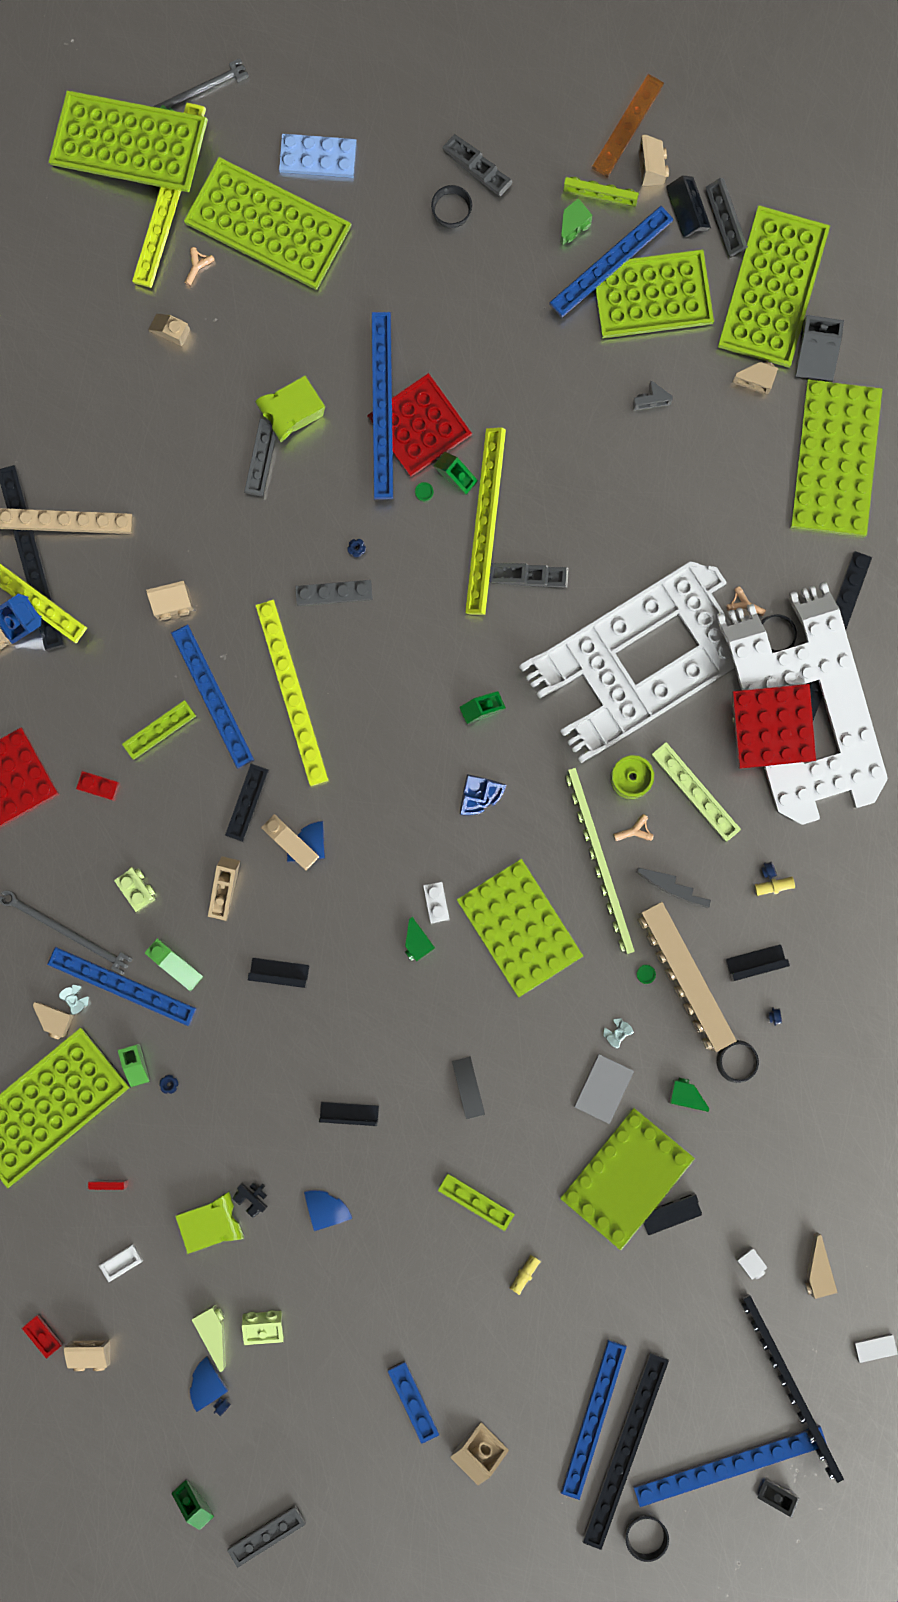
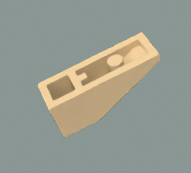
M275 814L261 827L306 871L319 858Z
M221 856L216 867L208 917L227 920L237 881L240 860Z
M814 1233L806 1274L807 1283H805L808 1295L811 1294L814 1299L838 1293L822 1235L819 1233Z

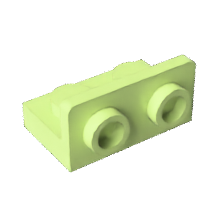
M130 867L127 872L114 881L135 912H138L156 899L153 896L155 891L150 884L146 885L142 879L145 877L139 868L135 870L134 867Z
M271 1310L268 1312H249L243 1314L242 1332L244 1345L283 1342L282 1311Z

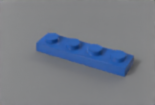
M406 1361L388 1369L389 1376L421 1444L439 1436L438 1429Z

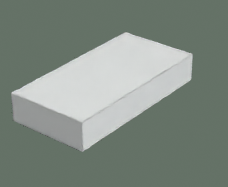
M134 1244L101 1263L99 1267L107 1281L110 1282L141 1263L143 1259Z
M893 1334L854 1342L859 1363L898 1355Z

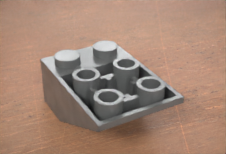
M806 315L802 325L796 377L833 382L842 340L844 320Z

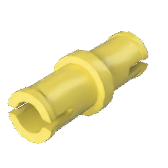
M793 876L755 884L757 896L773 892L778 894L779 891L795 888Z
M530 1254L523 1268L518 1270L519 1274L509 1288L520 1295L528 1280L531 1281L533 1278L531 1276L541 1261Z

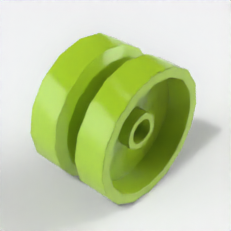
M629 755L619 760L610 774V783L613 790L618 796L625 799L634 800L642 797L651 789L654 782L652 765L645 758L636 755ZM630 774H634L633 777L636 778V779H635V780H631V779L629 778Z

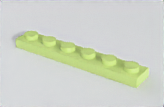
M667 742L651 754L725 842L741 830Z

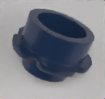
M352 539L347 550L354 557H360L365 553L366 546L363 540Z
M772 861L769 863L764 862V867H761L765 878L769 877L772 880L773 877L777 876Z
M772 1007V1011L768 1012L770 1023H774V1026L782 1024L780 1008L774 1009Z
M166 1075L164 1078H161L159 1082L161 1091L165 1094L174 1093L177 1090L178 1080L173 1078L172 1075Z
M220 1398L213 1406L216 1409L214 1414L217 1413L221 1417L231 1404L227 1401V1398L224 1400Z

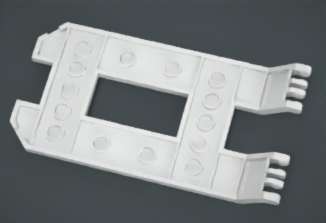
M690 561L548 651L525 661L519 666L523 672L532 665L537 669L526 676L528 681L538 675L541 676L530 684L533 688L543 681L547 685V687L542 688L536 693L539 699L565 686L581 675L584 676L602 704L600 708L560 731L563 736H566L572 730H576L578 736L568 740L569 746L580 739L583 741L572 748L573 752H577L583 746H586L588 749L587 753L578 757L580 763L606 750L735 669L729 645L716 617L717 614H724V612L712 595L713 592L727 584L717 567L700 565ZM724 614L727 626H730L731 623ZM679 615L698 646L635 685L616 653ZM748 615L744 617L745 620H750Z
M826 582L819 584L822 598L817 597L815 586H809L811 599L807 589L803 588L801 594L805 603L802 604L798 600L797 592H789L791 604L802 623L807 643L772 653L766 630L756 613L754 604L747 605L750 620H745L742 608L736 609L740 623L736 619L734 610H730L728 614L733 624L727 626L723 613L716 615L719 627L729 645L741 690L803 685L816 680L819 681L839 753L807 763L764 766L777 812L802 825L820 819L816 800L850 790L855 808L875 803L888 779L841 613L829 592Z

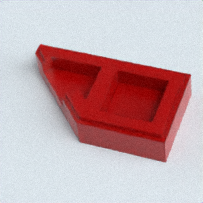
M127 1180L88 1182L89 1190H124L127 1188Z

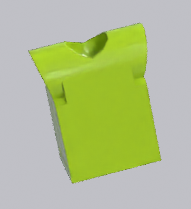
M306 376L283 387L274 394L261 396L255 401L263 416L271 422L272 430L280 442L284 441L293 431L295 432L323 417L325 405Z
M230 1192L225 1193L213 1202L176 1215L187 1254L223 1241L244 1239L240 1223L232 1216L234 1205Z

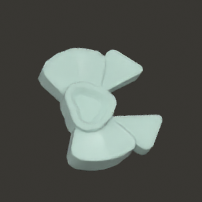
M77 985L65 988L59 994V998L64 1000L70 1007L72 1015L79 1013L84 1006L88 1005V996L78 1000L77 996H74L81 989V986Z
M621 1018L613 1020L618 1027L614 1033L604 1028V1037L607 1038L610 1045L614 1048H619L621 1041L634 1032L632 1027Z

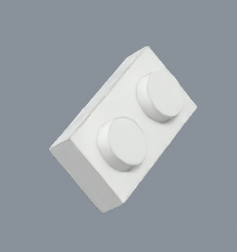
M443 883L423 885L430 922L436 923L450 920Z

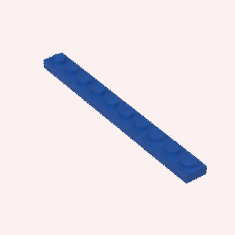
M372 312L374 499H393L391 312Z
M819 1425V1426H817V1427H818V1429H819L821 1435L823 1436V1438H824V1440H825V1437H824L822 1428H821V1426ZM807 1429L633 1487L639 1506L643 1507L814 1451L818 1447L815 1441L811 1443L806 1433L809 1430Z

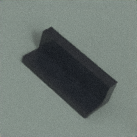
M682 175L666 186L683 237H688L696 231L706 232L711 229L694 177Z
M781 944L726 959L731 981L745 979L790 966L789 960L785 959Z
M252 958L248 981L307 988L309 965Z
M321 1101L319 1123L378 1126L379 1105Z
M691 1193L657 1206L643 1223L647 1234L652 1235L701 1216L702 1212L698 1204L697 1195Z

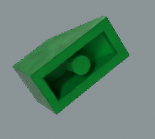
M444 452L433 465L447 481L466 495L478 481L461 460L450 453Z
M496 691L473 698L459 708L466 723L470 724L504 710L506 707L499 692Z
M411 917L408 924L405 943L407 950L405 953L411 961L415 959L417 962L434 950L435 947L414 918Z
M679 1077L678 1081L673 1080L668 1103L709 1112V1107L695 1085L690 1084L689 1079Z
M187 1480L171 1493L185 1521L198 1530L214 1517L207 1502Z

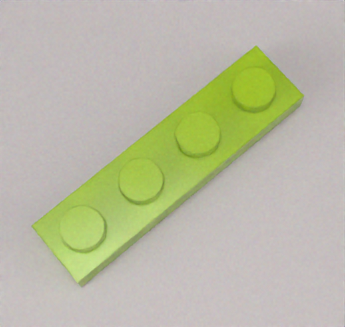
M566 177L563 189L564 192L636 207L639 195L633 189H619L610 184L601 185L596 181H582L578 177Z
M184 700L122 743L131 758L135 760L194 719L196 715Z
M447 1173L438 1188V1191L503 1231L507 1229L515 1215Z

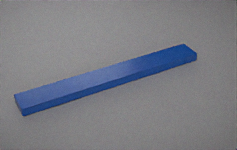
M662 206L658 207L551 300L549 305L561 318L565 316L672 223L673 218Z
M187 624L171 632L237 769L254 761L189 625Z
M58 947L54 948L47 963L51 967L187 1026L190 1025L197 1009Z
M607 1340L560 1492L563 1495L580 1500L627 1348L624 1344Z

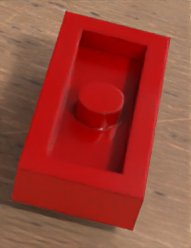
M82 771L76 789L114 801L119 782Z
M39 1314L21 1328L46 1359L63 1345Z

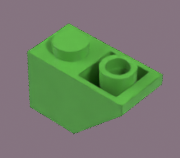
M579 198L564 209L560 239L562 245L567 241L570 243L576 238L578 232L581 230L585 231L591 226L593 215Z
M140 1044L118 1050L122 1069L130 1086L133 1087L150 1082Z

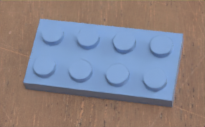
M282 134L279 171L280 173L354 178L357 141L356 139Z

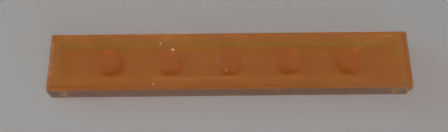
M650 74L647 75L594 162L593 170L607 178L609 177L664 86V82Z

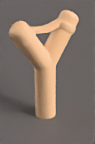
M196 247L190 248L192 268L184 282L189 286L192 285L199 269L211 264L215 260L212 255L200 254ZM198 255L203 257L204 259L199 261Z
M740 586L734 589L736 592L735 597L730 604H727V610L747 609V605L753 604L748 601ZM738 596L741 602L734 603ZM754 604L756 613L764 616L766 609Z
M642 814L632 828L614 833L615 841L630 836L653 840L654 835L647 828L646 821L648 817ZM643 824L647 832L640 830Z

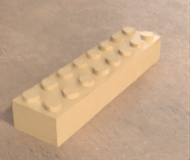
M663 902L639 913L640 918L637 920L642 929L646 928L649 934L646 937L650 945L656 947L658 951L656 956L659 962L665 964L667 977L676 984V987H674L676 994L679 998L684 999V1009L688 1015L693 1016L695 1021L692 1023L696 1031L702 1033L704 1038L701 1040L705 1048L717 1052L736 1042V1038Z

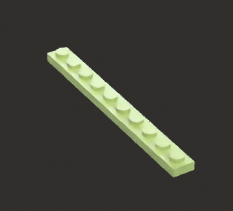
M576 768L567 771L568 775L565 776L568 787L572 786L574 793L571 794L574 805L577 804L579 808L577 816L579 822H583L586 829L583 830L584 838L590 842L591 848H589L591 859H595L597 864L594 867L597 877H601L603 885H600L603 896L608 898L609 903L606 906L609 914L614 916L613 928L615 933L619 932L621 940H618L621 951H625V954L635 952Z

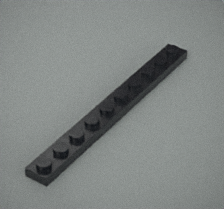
M12 465L1 468L0 485L7 509H28L17 467ZM12 529L26 582L52 601L34 530ZM41 618L39 630L45 650L48 651L65 646L61 632Z
M854 551L835 601L840 610L845 631L872 560L871 556ZM818 680L806 683L810 684L813 721L823 696Z
M751 1295L743 1296L742 1308L746 1314L750 1313L753 1319L750 1323L755 1332L759 1331L762 1337L759 1341L765 1351L768 1349L771 1354L769 1361L774 1369L778 1368L781 1374L778 1378L783 1387L787 1386L790 1392L787 1396L792 1405L796 1404L799 1410L797 1412L799 1420L802 1424L806 1423L809 1429L806 1433L811 1443L815 1441L818 1447L815 1451L819 1459L825 1461L827 1465L825 1471L830 1480L834 1478L837 1483L843 1481L844 1478Z
M649 1353L582 1540L584 1544L602 1550L669 1363V1359Z

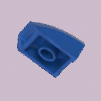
M17 594L0 605V628L11 644L41 626L42 616L34 609L28 600V596Z

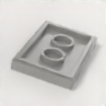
M598 1054L574 1107L610 1124L634 1071Z

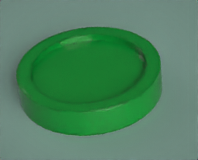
M422 482L416 486L415 496L418 500L425 502L433 497L434 490L431 484Z
M642 965L637 970V979L643 984H650L656 978V971L650 965Z

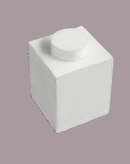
M751 1246L735 1258L752 1280L754 1278L759 1279L766 1273L764 1270L767 1269V1266Z

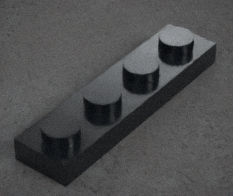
M250 764L225 836L244 842L269 769Z

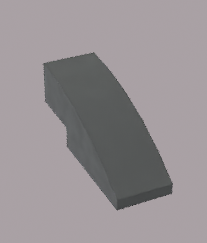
M471 1056L452 1061L466 1119L485 1115Z

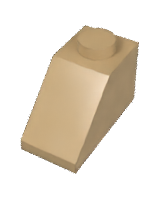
M156 313L148 331L182 347L190 332L188 323L176 317Z
M759 362L736 373L733 382L769 394L778 368L769 362Z
M34 1002V1010L43 1030L49 1032L48 1036L55 1039L66 1037L74 1015L40 1002Z

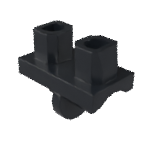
M242 1182L232 1199L238 1205H241L247 1198L252 1204L246 1212L254 1218L260 1212L263 1213L268 1207L257 1196L259 1195L263 1200L266 1198L267 1195L262 1191L265 1185L262 1183L258 1187L253 1182L249 1186L255 1191L253 1193Z

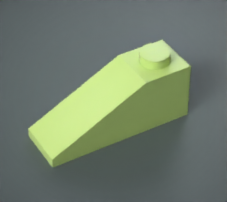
M213 1305L194 1316L192 1321L217 1368L222 1372L226 1367L224 1315L220 1308H216Z

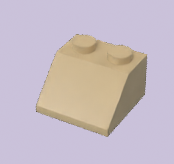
M642 135L638 150L642 186L664 184L666 177H669L668 165L665 166L664 160L667 159L666 147L663 148L661 140L648 135Z
M184 581L146 590L156 619L167 620L171 618V615L178 614L183 616L189 614V611L194 610L189 588Z
M110 1340L70 1341L64 1347L67 1368H73V1371H85V1368H93V1371L105 1370L110 1365Z
M481 1422L458 1445L450 1458L477 1485H480L492 1476L509 1450Z

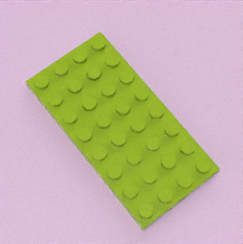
M67 91L49 163L53 166L189 192L208 119L188 113Z
M220 157L184 220L186 225L315 290L320 286L351 228L350 222Z
M758 205L747 242L748 248L745 249L718 348L790 368L830 225Z
M807 380L790 528L862 537L867 536L882 388Z
M79 1028L0 1094V1180L7 1189L130 1088L83 1028Z

